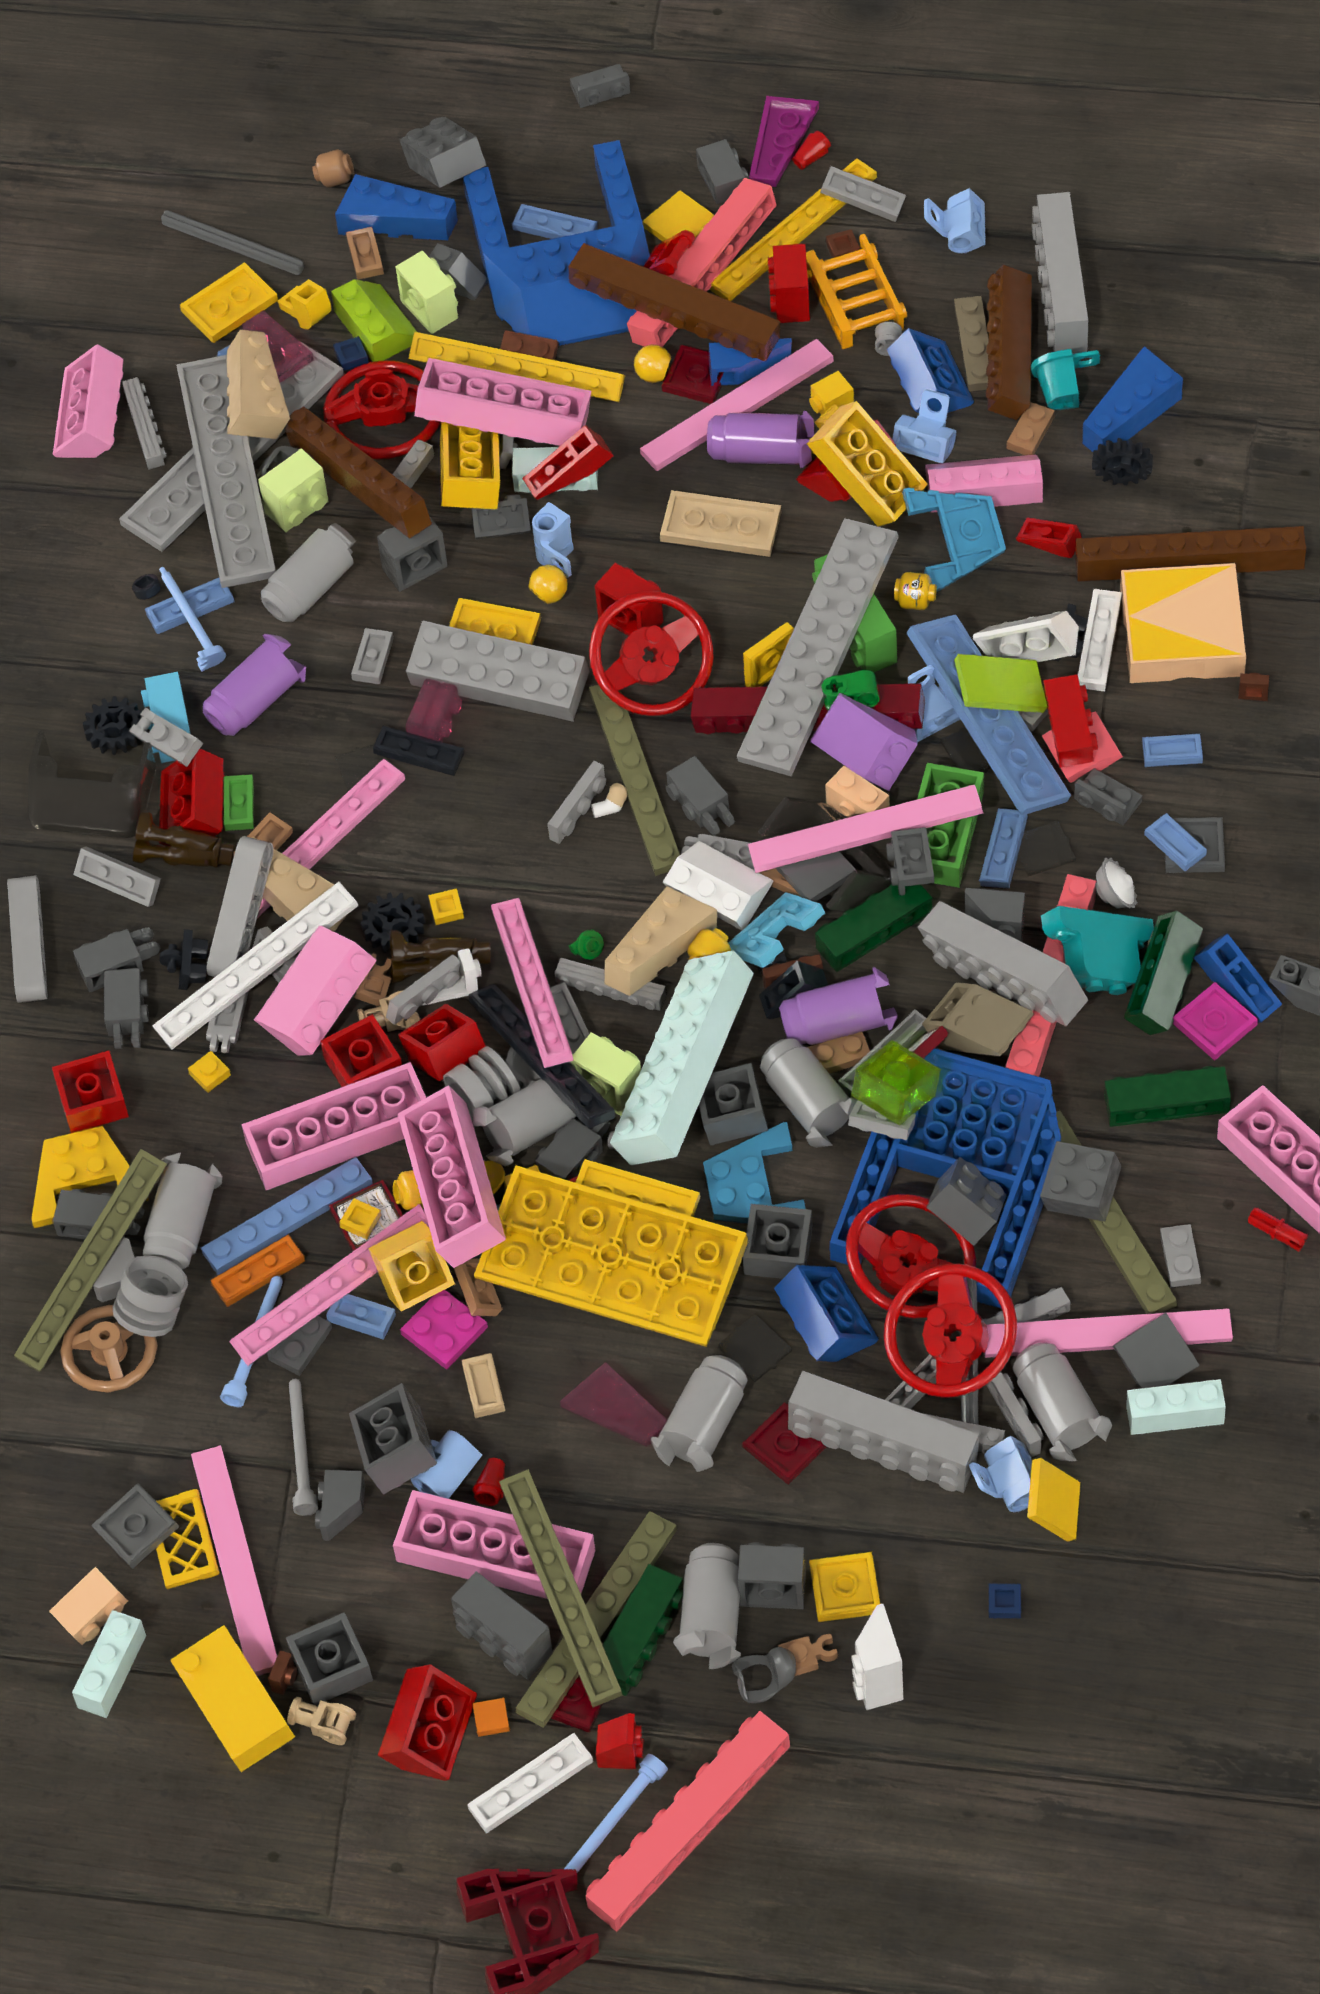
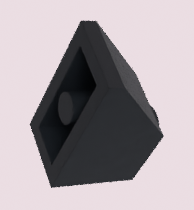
M796 961L759 994L766 1018L775 1019L781 1017L779 1007L783 1000L794 998L796 994L828 986L823 969L800 961Z

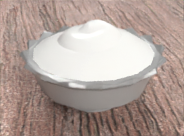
M1105 858L1102 866L1096 872V890L1098 895L1105 903H1110L1115 908H1135L1138 902L1136 901L1137 894L1134 892L1135 886L1131 876L1125 872L1124 868L1119 866L1118 861H1113L1112 858Z

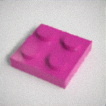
M1216 982L1173 1016V1025L1214 1061L1256 1027L1258 1019Z
M443 1290L433 1295L400 1331L403 1337L447 1370L488 1326L484 1319L480 1316H471L467 1306L446 1290Z

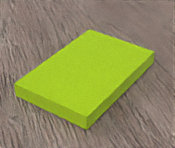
M958 654L954 659L965 707L1044 713L1047 709L1036 660Z

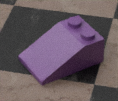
M840 692L811 738V742L865 780L887 791L890 790L918 745L914 729Z

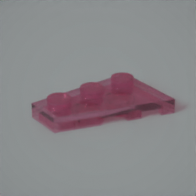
M264 310L242 324L243 330L265 332L280 383L314 361L313 353Z
M606 1362L560 1401L561 1407L646 1447L651 1444L652 1437H659L667 1422L663 1415Z

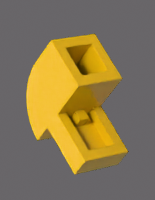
M309 279L302 285L293 288L278 300L280 309L295 317L303 329H310L331 312V303L326 289Z

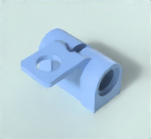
M970 188L950 197L947 201L948 210L944 212L929 198L924 200L925 220L943 237L948 238V247L951 251L967 253L986 245L985 202ZM931 209L933 210L936 216V221L932 217Z
M925 389L922 393L918 417L914 418L903 414L894 426L892 440L899 451L942 464L951 454L956 440V430L945 427L950 397L947 394ZM930 398H936L941 402L942 409L940 411H932L928 407V400Z
M548 502L532 519L536 558L542 565L557 566L564 572L566 578H569L571 576V565L566 557L574 550L570 516Z
M928 665L908 677V684H915L920 677L927 675L926 679L919 683L922 685L925 697L923 729H914L917 742L960 720L941 687L935 685V678L932 675L934 667L932 665Z
M451 1430L447 1431L439 1442L431 1440L438 1464L411 1479L412 1484L420 1492L449 1499L481 1458L482 1454L468 1440Z
M1009 1436L991 1447L984 1454L988 1468L975 1462L970 1463L969 1467L981 1491L995 1498H1003L1010 1512H1019L1028 1508L1032 1459L1025 1444Z

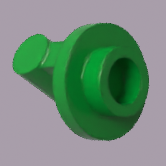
M586 930L579 935L575 942L569 945V949L574 955L578 954L584 959L591 960L600 955L603 950L604 941L602 936L595 930Z

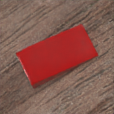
M1027 517L1016 540L1061 557L1072 558L1076 551V539L1082 537L1077 525Z

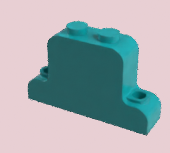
M1058 906L1041 915L1044 933L1049 938L1062 942L1065 964L1070 967L1081 988H1085L1088 992L1103 990L1109 991L1111 995H1120L1127 992V987L1136 983L1141 968L1138 950L1144 948V942L1151 939V934L1154 931L1153 919Z

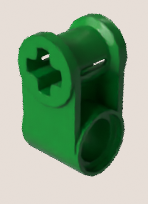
M860 670L855 673L830 676L822 683L821 689L826 696L824 705L828 711L839 692L870 708L879 702L876 677L872 671ZM833 684H836V691L833 690Z

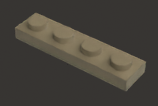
M982 297L954 299L967 388L969 391L987 390L988 376L986 375V369L988 366V354L986 348L989 339Z

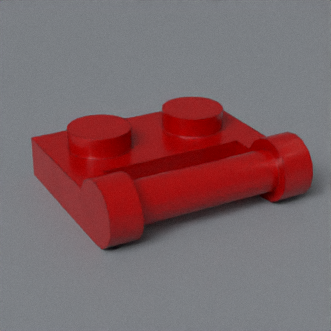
M684 230L656 245L643 267L663 275H673L677 270V263L685 250L693 245L695 241L694 234Z

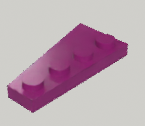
M766 96L749 179L770 185L771 187L777 186L819 110V101Z

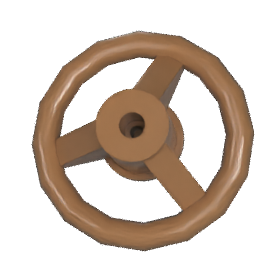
M113 1305L93 1308L74 1320L63 1337L60 1349L63 1368L73 1382L90 1391L110 1393L127 1389L141 1380L154 1363L158 1347L156 1337L143 1336L145 1342L143 1359L135 1370L123 1377L119 1363L127 1354L128 1347L125 1340L134 1333L125 1329L118 1322H100L91 1330L79 1334L82 1328L94 1320L110 1316L114 1317ZM72 1349L91 1350L94 1361L99 1365L108 1367L111 1380H94L83 1374L74 1362Z

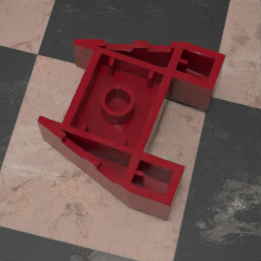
M485 1869L456 1878L457 1896L466 1923L499 1913L514 1956L512 1959L485 1967L486 1984L490 1994H539L599 1953L598 1933L580 1938L565 1895L567 1892L577 1890L576 1869H551V1872H530V1869H517V1872Z

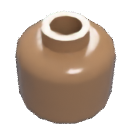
M339 149L318 155L316 165L312 167L316 181H321L327 188L349 182L351 174H354V166L348 153L344 154Z

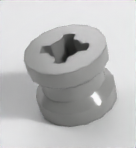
M883 322L876 326L875 350L877 353L889 356L887 348L902 335V328L899 324Z

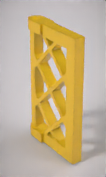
M192 1489L156 1501L164 1510L171 1512L170 1516L173 1520L176 1516H179L190 1522L182 1535L175 1532L170 1535L178 1539L170 1553L166 1552L164 1541L156 1548L166 1589L211 1578L220 1573L198 1489ZM193 1502L194 1517L181 1512L182 1506ZM195 1524L200 1529L201 1544L187 1539ZM183 1542L197 1549L189 1562L175 1556ZM204 1552L206 1553L208 1565L200 1568L194 1566L200 1554ZM171 1561L184 1566L183 1572L172 1576L169 1565Z

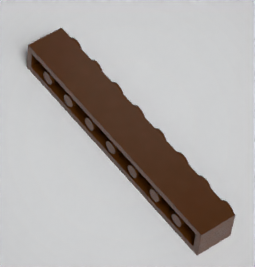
M583 243L568 266L569 283L576 288L585 289L603 299H610L628 309H635L653 319H660L676 328L695 333L701 338L719 342L722 346L741 351L751 358L766 361L780 339L779 320Z
M303 406L289 415L290 420L284 429L290 446L297 449L302 448L323 468L327 475L410 539L432 524L424 498Z
M1304 526L1077 538L1075 557L1077 582L1121 579V570L1235 563L1236 573L1300 570L1305 567L1306 543Z

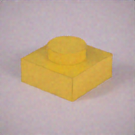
M457 888L428 895L435 925L464 919Z
M212 1051L188 1068L190 1076L207 1093L231 1076L229 1068Z
M354 1198L339 1221L340 1228L368 1239L382 1216L381 1210Z

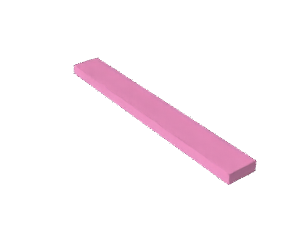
M815 339L640 448V454L656 471H659L707 441L708 422L715 415L752 413L834 362L833 355L818 339Z
M383 759L282 854L307 869L312 868L405 780V774ZM265 899L261 901L257 918L271 906Z
M971 785L750 843L748 848L755 873L891 838L892 831L929 828L983 814L976 786Z
M516 898L492 904V913L544 1068L573 1061L572 1052L520 899Z
M418 1204L232 1338L229 1342L247 1366L375 1275L378 1271L368 1248L421 1221L429 1227L424 1209Z
M1229 1309L1167 1313L1186 1344L1232 1342L1233 1335ZM1164 1313L1017 1323V1337L1011 1356H1018L1024 1349L1037 1343L1053 1344L1060 1353L1114 1349L1113 1345ZM1005 1323L987 1325L989 1341L985 1351V1358L997 1356L1004 1338Z
M221 1446L193 1453L191 1456L243 1655L255 1674L259 1676L271 1672L277 1658V1653Z

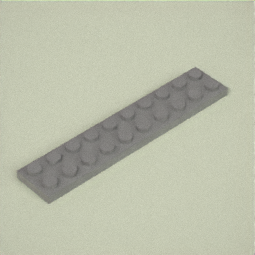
M302 342L275 367L289 415L303 406L309 409L344 375L342 367ZM285 429L282 430L277 439L248 436L253 463L285 433ZM193 448L119 518L121 526L161 552L206 510Z
M227 355L177 364L221 587L225 588L269 579L276 572L248 436L227 434V426L230 423V417H227V408L229 406V396H227V387L229 385Z
M844 518L738 751V762L792 776L824 705L826 696L821 689L822 683L826 678L837 676L899 538L897 531Z

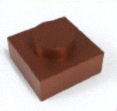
M852 229L826 236V244L832 258L860 250Z
M1240 673L1238 699L1267 701L1269 675Z
M279 1651L268 1680L272 1692L284 1695L287 1686H291L295 1681L297 1667H295L292 1654Z

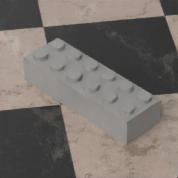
M1070 192L1037 195V206H1032L1033 223H1037L1032 224L1033 240H1036V244H1038L1035 245L1036 262L1039 261V265H1041L1038 266L1039 283H1042L1041 301L1042 304H1045V308H1047L1044 309V323L1048 325L1047 344L1048 347H1053L1054 352L1072 349V354L1087 352L1088 314Z
M422 621L406 673L413 686L574 722L589 674V667L584 656Z
M941 901L936 904L918 926L919 931L924 937L923 943L934 953L933 959L941 967L947 968L949 966L964 979L970 977L976 980L981 987L987 990L992 988L1000 996L1010 1001L1013 999L1031 1011H1037L1050 1023L1056 1021L1067 1026L1088 1001L1067 964Z
M802 1371L788 1402V1430H792L795 1435L801 1438L810 1437L821 1440L829 1448H841L851 1452L853 1456L865 1460L868 1458L879 1462L887 1469H899L907 1472L917 1480L935 1482L947 1491L957 1490L964 1493L972 1474L969 1464L977 1462L978 1433Z

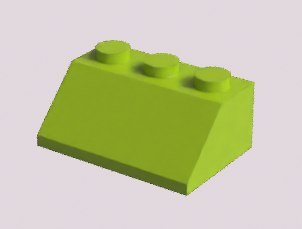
M354 279L331 291L334 312L354 338L359 336L366 354L372 362L384 361L411 347L414 332L417 331L380 284Z

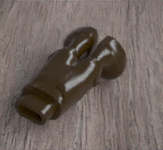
M141 811L135 836L133 862L143 863L147 859L162 858L166 863L173 866H213L214 868H217L218 864L231 866L234 844L222 842V838L218 839L215 836L184 829L181 826L163 829L153 823V816L149 811ZM149 841L166 842V844L171 846L154 845Z
M391 930V981L395 983L401 982L408 976L419 973L425 975L452 954L458 958V951L468 948L473 960L478 959L479 964H490V942H477L476 938L433 937L424 940L422 944L407 942L401 931ZM418 957L425 958L421 961H406L407 959Z

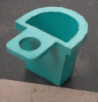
M1072 349L1047 353L1032 362L1031 372L1034 377L1038 378L1047 406L1050 409L1063 410L1079 407V391L1075 369L1099 364L1100 354L1097 350L1072 354ZM1084 358H1092L1087 361H1079Z

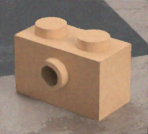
M843 766L826 783V804L847 818L890 807L889 795L846 766Z
M95 1567L49 1612L83 1645L86 1641H91L99 1634L101 1627L107 1622L111 1611L114 1610L121 1613L128 1600Z

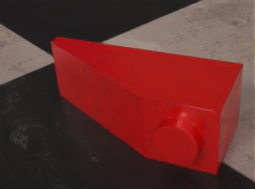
M584 425L522 479L534 498L538 500L593 474L614 455L603 438Z

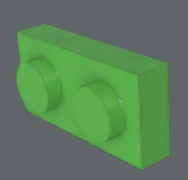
M252 774L224 776L225 831L254 829V780Z

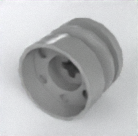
M488 1046L478 1051V1056L474 1054L469 1058L470 1068L461 1063L443 1075L445 1087L449 1085L467 1103L471 1120H473L474 1109L480 1106L490 1108L494 1104L520 1091L519 1084L508 1065L499 1054Z
M145 1255L130 1260L125 1268L121 1287L117 1292L116 1300L112 1307L115 1319L125 1329L140 1336L157 1337L167 1334L175 1324L176 1316L180 1310L179 1306L188 1286L186 1274L175 1263L162 1257Z

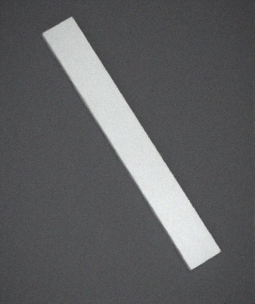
M337 882L152 1025L170 1049L173 1050L301 951L318 926L329 929L358 906L357 901L340 882Z

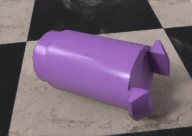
M803 411V415L769 413H728L727 415H715L708 422L707 451L713 460H725L727 463L799 464L800 468H803L812 461V451L807 442L815 435L814 419L807 411Z
M264 634L263 637L266 641L211 691V696L203 702L205 717L220 733L234 736L242 728H247L296 681L302 683L305 681L306 666L292 659L288 660L284 656L283 652L292 644L283 637Z
M872 967L873 974L796 994L794 998L783 1000L779 1011L787 1039H797L802 1045L806 1043L814 1045L882 1026H887L889 1031L892 1030L898 1015L894 1008L881 1011L876 988L890 985L887 975L876 967Z

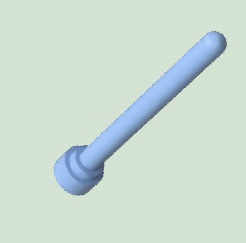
M274 1276L271 1279L256 1321L273 1310L283 1284V1279L280 1276ZM242 1358L234 1379L224 1385L220 1399L225 1404L233 1407H242L248 1394L245 1382L252 1364L247 1366Z
M652 1754L646 1755L640 1763L639 1776L564 1869H576L577 1873L647 1785L654 1783L655 1780H660L668 1771V1768L661 1760Z

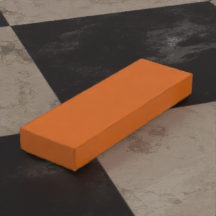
M288 1234L210 1281L224 1304L229 1307L268 1284L274 1276H281L305 1262V1258Z

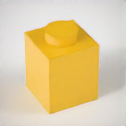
M839 371L810 385V405L816 413L819 412L821 415L833 404L839 408L854 402V390Z

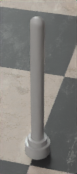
M292 1379L289 1382L298 1486L292 1501L294 1513L305 1516L316 1513V1510H318V1499L314 1491L310 1489L301 1382L298 1379Z

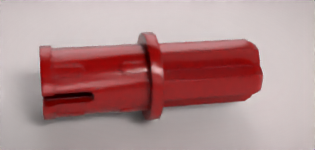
M1254 1208L1248 1217V1223L1271 1235V1240L1277 1239L1297 1252H1300L1306 1242L1305 1240L1308 1238V1234L1285 1223L1284 1218L1279 1220L1259 1208Z

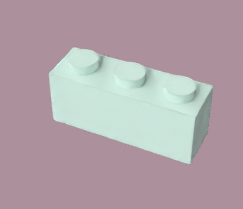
M558 447L513 448L512 477L514 492H531L522 478ZM598 470L555 492L563 490H598Z
M1221 1379L1127 1390L1126 1409L1131 1435L1224 1424L1226 1406Z
M114 1610L111 1611L72 1691L79 1709L107 1718L146 1637L140 1619Z

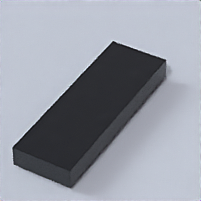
M382 726L373 747V754L455 776L464 755V748Z

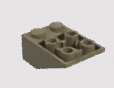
M956 982L922 1025L927 1032L941 1025L947 1030L948 1036L937 1046L939 1050L1001 1056L1009 1048V1044L1018 1033L1026 1027V1023L1034 1013L979 985Z

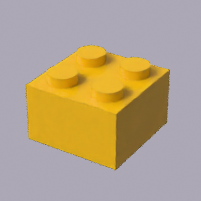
M423 1221L368 1248L389 1299L401 1312L455 1284L446 1260L436 1252L430 1229Z

